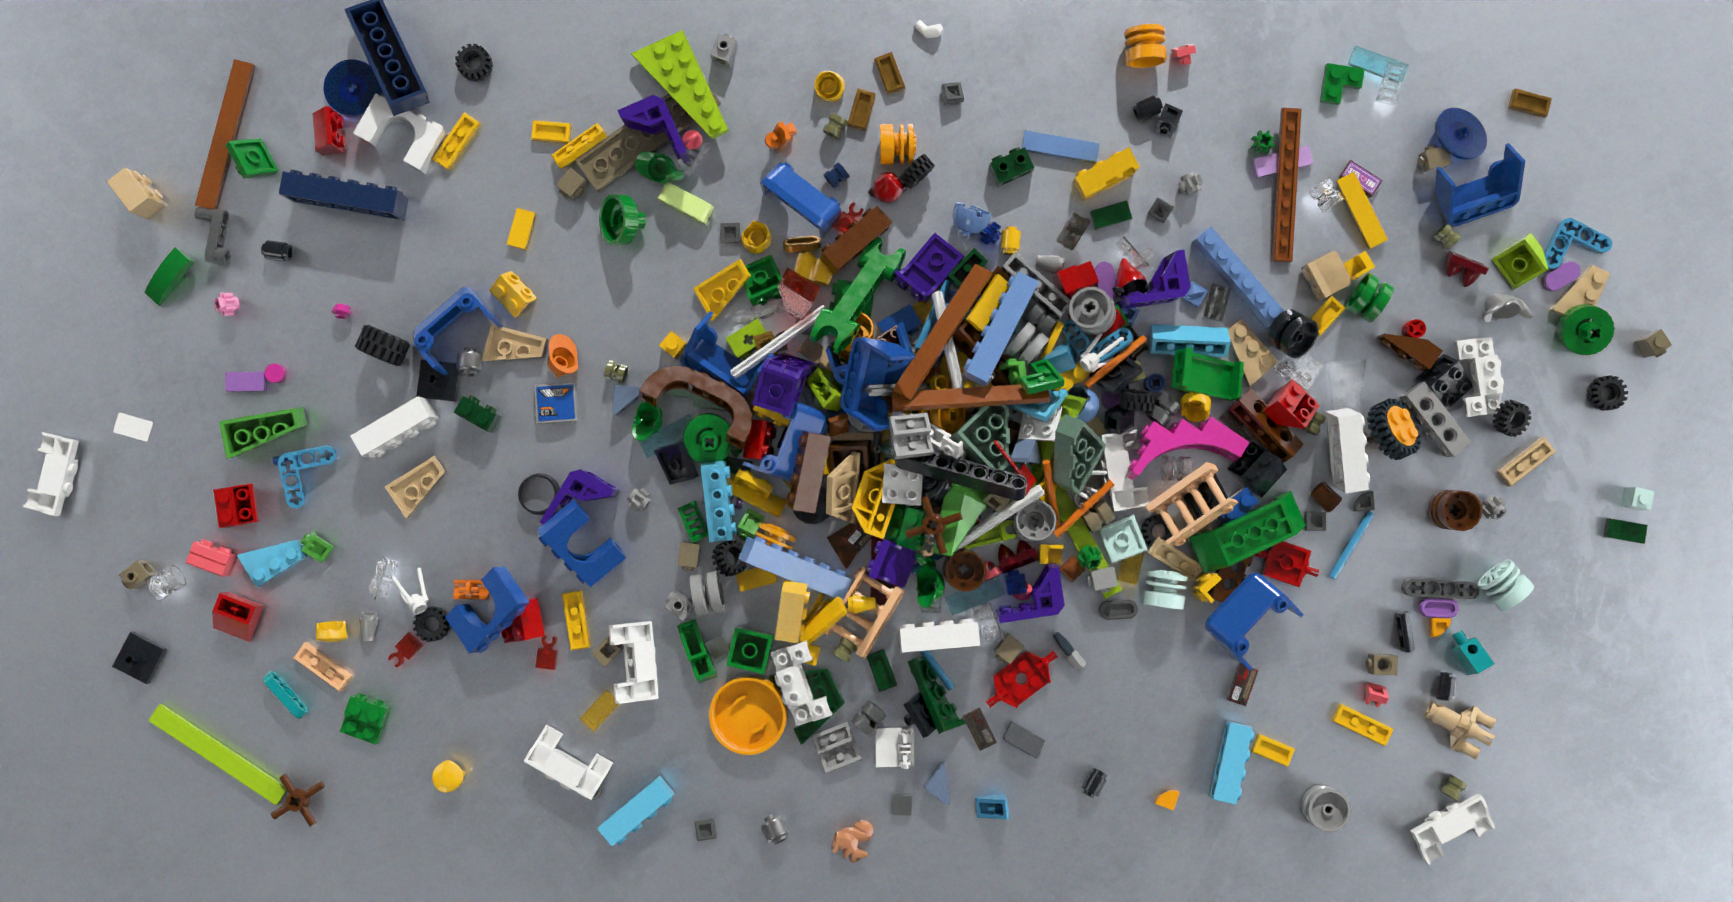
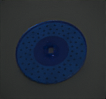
M349 59L337 63L329 70L324 80L323 90L328 104L335 111L345 116L363 115L375 93L379 96L381 95V89L370 65L360 60ZM352 84L356 86V88L353 89V92L349 90V88L352 87Z
M1449 108L1437 117L1435 133L1440 144L1448 153L1459 159L1472 160L1484 152L1487 146L1486 131L1473 114L1461 108Z

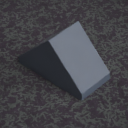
M615 385L613 414L619 416L637 401L641 387Z
M1017 439L1011 460L1015 463L1042 464L1036 439Z
M940 763L924 784V788L944 804L950 805L945 764Z

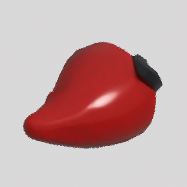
M885 171L878 174L873 182V187L869 189L868 193L881 202L892 203L907 191L908 186L902 183L895 173Z
M1122 258L1117 272L1116 286L1112 288L1113 292L1119 297L1126 296L1132 292L1146 293L1150 283L1126 258Z

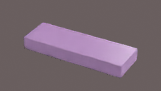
M1309 145L1300 147L1298 168L1312 165L1313 160ZM1278 153L1252 160L1256 178L1277 174Z

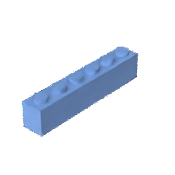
M1210 226L1192 244L1263 326L1269 328L1274 319L1284 310Z
M1019 271L1015 277L1011 275L1006 285L1009 287L1007 293L1003 292L998 300L1001 303L999 309L994 308L989 318L992 320L990 326L985 325L981 336L984 338L981 343H976L972 350L975 353L973 359L968 358L963 368L966 370L964 377L985 387L1039 281Z
M758 536L755 539L747 537L738 559L788 580L807 584V587L834 598L837 596L842 598V600L845 598L852 579L846 577V572L840 569L832 571L830 570L831 566L822 562L820 565L815 564L816 560L807 556L802 559L798 557L799 553L790 549L788 552L782 551V546L772 543L771 546L765 544L767 540Z

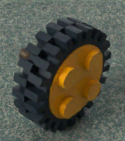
M1391 398L1369 409L1367 422L1371 424L1368 425V429H1371L1373 432L1370 433L1371 436L1367 437V442L1369 444L1375 443V445L1379 443L1378 449L1380 451L1384 450L1383 454L1385 456L1389 455L1390 459L1401 460L1419 450L1421 440L1418 438L1421 437V433H1418L1417 430H1420L1419 426H1415L1414 423L1417 421L1415 418H1411L1412 412H1408V407L1406 405L1402 406L1401 401L1397 402V399Z

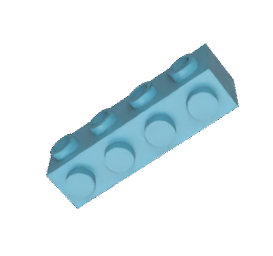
M1151 324L1148 336L1150 354L1175 355V350L1187 347L1193 349V353L1213 357H1227L1231 343L1228 328Z
M726 461L703 462L701 465V476L709 542L733 540L734 534H737V525L732 519V515H735V507L730 502V497L733 496L732 485L728 484V478L731 477L730 466H726Z
M1225 721L1209 793L1212 799L1235 805L1237 800L1240 799L1242 793L1240 785L1246 775V770L1244 769L1245 762H1248L1250 757L1249 744L1254 739L1252 727Z
M659 775L600 824L597 829L611 847L616 843L620 845L628 838L626 835L631 830L635 833L643 826L641 823L646 818L648 820L652 819L658 813L656 810L661 805L665 808L673 801L671 797L674 795V792Z

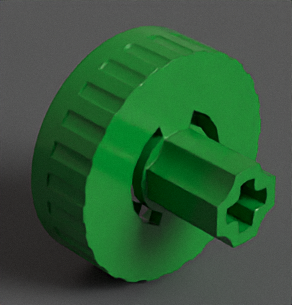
M610 194L604 199L599 214V226L602 237L610 245L630 244L635 238L637 230L644 229L646 216L643 212H638L637 206L630 196Z
M1580 304L1568 309L1562 315L1558 323L1557 334L1561 344L1566 349L1579 355H1594L1608 346L1614 336L1615 327L1612 317L1607 311L1591 304ZM1581 323V324L1579 325V327H1578V331H1577V332H1578V335H1577V333H1576V328H1577L1578 324Z
M702 413L693 417L686 425L683 433V442L690 457L696 462L702 464L703 462L722 461L731 452L733 445L725 441L730 425L723 417L714 413ZM712 438L713 444L707 443L705 439Z

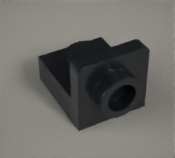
M1165 103L1154 131L1171 138L1183 110Z

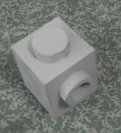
M729 34L717 35L710 54L712 61L730 67L737 49V42L734 37Z
M1113 566L1088 571L1089 576H1086L1089 587H1092V590L1104 593L1110 591V587L1118 586Z
M677 591L675 594L672 592L665 600L667 602L665 608L682 621L686 620L694 609L692 600L680 591Z

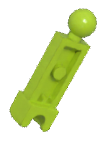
M1004 520L963 548L970 549L1016 538V534L1006 533L1005 530L1008 525L1013 524V520Z

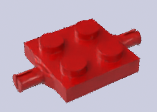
M1284 541L1271 546L1267 552L1261 551L1254 554V556L1265 559L1261 575L1296 587H1300L1302 579L1306 574L1315 577L1319 575L1316 574L1319 573V569L1309 567V558L1312 551Z

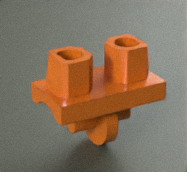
M782 121L777 123L773 132H769L765 137L767 147L770 149L777 148L779 153L784 151L787 144L792 142L793 136L797 134L794 124L791 122L784 125Z
M454 580L453 599H489L490 592L481 580Z

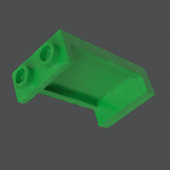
M1187 347L1175 350L1171 388L1201 393L1224 401L1239 400L1242 394L1244 362H1229L1193 353V349Z

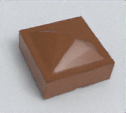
M846 413L828 418V434L830 437L849 432L848 416Z
M1073 555L1059 567V570L1071 582L1076 580L1086 570L1082 568Z

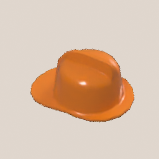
M556 334L549 340L547 365L557 378L562 375L572 374L578 369L576 346L569 337L563 334Z

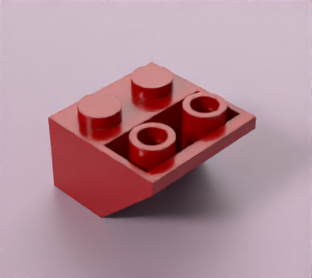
M325 106L312 113L315 151L321 155L344 154V147L347 146L346 138L343 136V129L345 128L344 118L329 106Z
M1292 379L1276 391L1263 411L1278 425L1304 429L1320 405Z
M752 420L750 435L744 447L743 458L762 461L766 455H773L774 447L772 446V440L775 439L777 433L775 424L764 420Z
M253 483L213 490L219 528H230L259 522Z
M231 592L219 593L212 610L213 628L250 642L265 605Z
M538 598L529 599L530 603L525 607V611L521 615L516 616L512 620L513 623L501 632L504 643L525 641L545 636Z

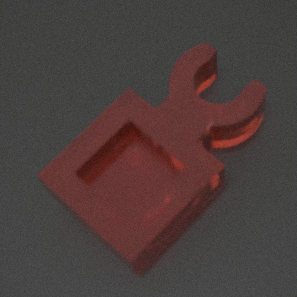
M851 203L849 213L847 214L842 211L841 215L832 225V228L839 233L842 231L846 233L849 230L850 224L855 221V218L863 214V208L859 212H854L853 208L856 203Z
M409 632L395 646L398 652L390 654L388 660L390 661L397 657L399 661L395 667H399L404 663L405 657L410 660L424 645Z
M547 635L541 638L544 648H538L535 668L555 670L558 650H553V646L557 643V636H553L552 643H548L546 641Z

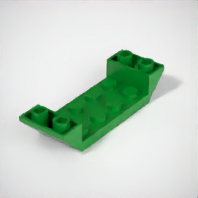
M1289 490L1273 498V502L1213 530L1205 529L1188 537L1203 573L1231 566L1297 535L1306 525L1292 491Z

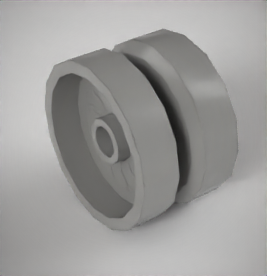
M1086 287L1079 290L1070 301L1069 313L1071 319L1087 334L1098 335L1106 332L1116 319L1114 303L1102 289L1097 287Z
M1028 322L1003 351V354L1008 359H1013L1017 353L1021 354L1017 361H1025L1026 367L1041 353L1043 346L1048 342L1049 338L1043 333H1039L1034 340H1031V336L1036 332V327Z
M718 571L707 572L706 585L701 574L691 575L690 592L697 617L708 616L709 603L714 614L724 613L725 600Z
M1323 784L1315 785L1308 789L1302 797V814L1308 822L1321 831L1336 832L1344 828L1349 822L1352 812L1350 802L1344 794L1333 787Z

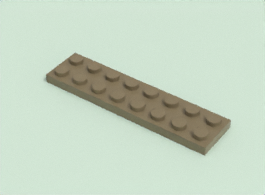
M710 89V91H711V93H712V95H713V97H714V99H715V101H716L717 106H720V105H721V102L718 100V98L715 96V94L713 93V91ZM669 94L662 97L679 134L696 123ZM623 125L575 159V162L596 191L599 192L633 168L636 158L641 152H655L667 144L669 139L665 131L652 135L627 128Z

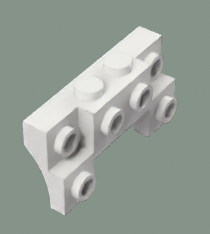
M1492 337L1455 341L1454 345L1456 344L1458 352L1457 360L1468 359L1470 380L1473 385V397L1463 398L1467 412L1465 417L1497 413L1495 411L1496 408H1501L1500 393H1504V380L1501 378L1500 373L1501 361L1498 359V355H1494Z
M903 412L892 413V416L906 415ZM930 423L932 430L930 438L934 452L965 460L967 451L963 450V442L960 441L957 444L951 440V434Z
M1138 430L1125 431L1120 435L1116 433L1100 435V439L1106 444L1102 459H1100L1101 470L1107 472L1106 478H1103V485L1109 479L1115 484L1108 491L1110 493L1112 511L1143 507L1149 503L1147 486L1134 488L1133 480L1126 476L1130 471L1127 469L1130 464L1128 451L1140 448Z
M42 432L41 448H38L37 451L48 454L45 456L37 490L28 488L27 503L23 507L48 515L60 516L64 499L69 497L72 492L74 475L78 471V460L75 459L79 441Z
M652 621L608 626L610 645H624L627 682L614 684L615 704L659 699Z
M807 640L772 651L771 656L777 670L775 681L777 686L782 689V701L791 710L796 726L832 716L826 696L813 700L801 665L813 659L807 646Z
M545 725L524 762L543 772L547 779L559 781L563 788L567 790L572 789L592 800L612 767L613 762L596 754L590 765H585L556 748L563 733L549 725Z
M1476 794L1461 803L1450 802L1445 806V809L1430 813L1429 817L1424 819L1425 823L1410 830L1418 845L1416 847L1427 865L1440 856H1445L1440 844H1444L1470 829H1473L1476 836L1481 837V834L1496 828L1490 817L1488 806L1481 795Z

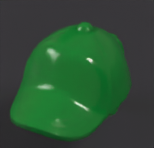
M641 152L635 161L636 170L644 177L657 183H666L671 179L680 181L685 175L682 170L676 168L669 156L662 153Z
M643 401L638 406L632 426V435L637 441H645L650 435L660 431L663 423V413L659 403L655 407Z
M916 553V561L921 565L917 573V601L920 606L929 608L935 599L943 596L945 582L940 572L936 570L934 560Z

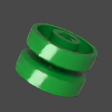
M1368 273L1352 292L1346 309L1354 314L1361 312V318L1371 323L1382 313L1393 294L1394 286L1385 281L1379 284V278Z

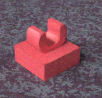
M1188 44L1171 49L1172 56L1179 57L1181 65L1191 64L1190 54L1196 53L1195 45Z
M1367 682L1364 687L1366 704L1368 705L1371 700L1375 701L1376 707H1379L1381 703L1386 704L1389 699L1386 687Z

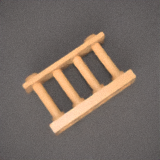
M1206 462L1145 505L1149 512L1161 515L1171 532L1172 537L1166 540L1167 544L1173 546L1184 544L1188 537L1220 515L1231 512L1234 509L1233 506L1238 504L1235 499H1226L1215 482L1214 474L1219 471L1215 464ZM1202 482H1207L1219 502L1211 510L1198 490V485ZM1188 492H1191L1204 514L1195 521L1182 500L1183 496ZM1172 503L1176 504L1188 524L1181 531H1178L1167 511V507Z
M864 566L862 569L859 568L854 576L855 581L843 599V603L847 610L845 616L866 628L868 632L866 637L860 639L838 625L840 620L824 632L826 635H832L835 631L855 644L858 649L856 654L860 657L868 656L906 592L900 587L889 589L877 580L869 577V572L866 571L867 567ZM863 581L886 595L888 599L885 605L880 606L876 603V609H872L878 615L875 622H869L860 615L853 612L849 613L848 597H853V595L864 596L858 592Z

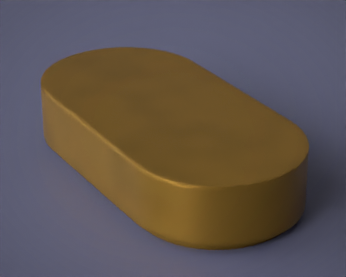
M817 236L792 237L783 241V250L790 253L815 251L821 248V239Z

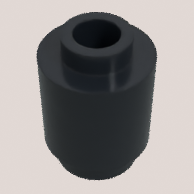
M1153 95L1136 103V106L1133 107V112L1138 121H1144L1160 114L1163 105L1160 98H1156Z
M267 240L265 244H262L261 253L265 259L285 262L286 260H291L293 248L292 245H288L286 242Z
M1440 672V675H1436V699L1453 701L1456 690V677H1452L1453 673Z
M1096 768L1089 771L1082 785L1083 793L1091 798H1094V796L1099 797L1107 782V774Z

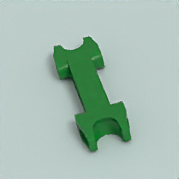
M879 237L868 245L858 259L857 266L862 268L834 310L823 308L817 316L810 334V341L816 343L825 335H833L836 337L833 345V352L836 354L841 353L850 345L860 329V324L855 322L882 281L884 279L889 282L895 280L894 272L895 270L900 272L906 256V250L900 248L893 255H883L880 253L883 247V239Z

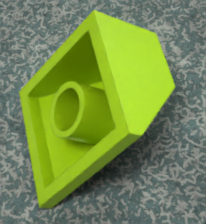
M1532 233L1524 236L1492 258L1514 290L1549 269L1543 249Z

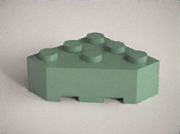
M1006 405L982 406L951 436V440L957 444L960 441L963 442V450L967 451L966 456L972 462L1004 470L1009 465V462L996 447L994 441L996 440L1010 457L1009 408Z
M1066 414L1058 423L1055 431L1053 481L1060 488L1080 495L1106 444L1084 421Z

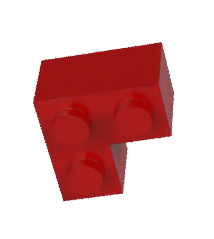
M1091 261L1063 269L1053 277L1057 289L1069 299H1072L1079 290L1086 287H1095L1099 283Z

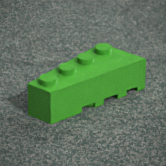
M299 407L219 421L226 458L230 459L240 456L307 426L304 408Z

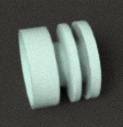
M1510 559L1501 561L1493 566L1478 582V586L1484 590L1486 595H1493L1491 599L1501 611L1509 610L1521 603L1534 588L1533 583L1525 575H1519L1520 569L1514 567L1515 564Z
M1147 571V576L1155 577V581H1146V584L1154 586V590L1144 591L1143 604L1184 610L1186 597L1177 594V590L1187 589V586L1178 585V582H1188V577L1173 571Z

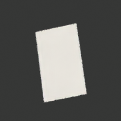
M119 412L113 432L148 442L154 422Z

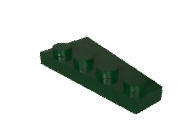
M922 656L908 661L910 671L915 678L918 690L922 694L926 708L932 717L938 733L941 734L966 724L963 718L959 719L955 712L957 708L954 703L950 704L945 696L947 692L944 687L937 684V676L925 657Z

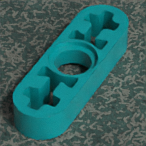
M270 671L262 678L265 685L293 716L301 719L308 713L306 705L277 673Z

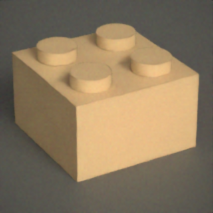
M125 167L106 181L131 213L149 219L166 206L162 201L163 196L151 187V180L146 175L139 174L136 170L132 171Z

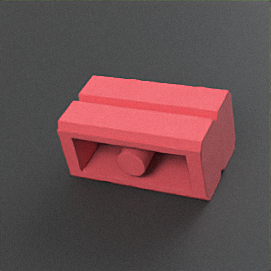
M206 539L193 542L186 559V564L221 577L230 575L232 565L237 557V554L231 553L232 549L225 546L215 547L213 546L214 542Z

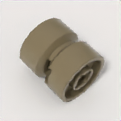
M1104 499L1098 500L1093 505V508H1090L1081 516L1092 534L1101 529L1102 524L1108 525L1116 520Z

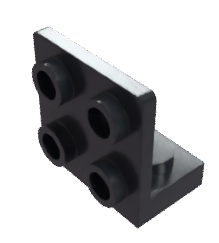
M1446 354L1440 356L1431 369L1425 370L1416 378L1418 383L1426 382L1447 410L1473 387L1460 361Z

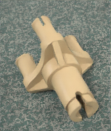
M1432 701L1424 714V718L1431 719L1430 721L1450 731L1451 749L1456 752L1461 751L1473 759L1478 757L1481 748L1466 742V739L1475 738L1490 746L1492 741L1485 737L1492 740L1495 738L1494 734L1479 728L1476 722L1491 730L1496 719L1481 712L1475 706L1458 714Z

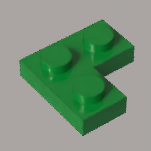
M1327 63L1324 69L1320 102L1339 105L1341 103L1343 87L1361 89L1365 69Z
M1048 359L1031 362L1029 370L1033 375L1020 377V385L1028 395L1064 386L1063 377Z

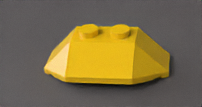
M892 459L864 471L851 507L864 533L880 539H884L895 504L882 503L884 464H895V461Z

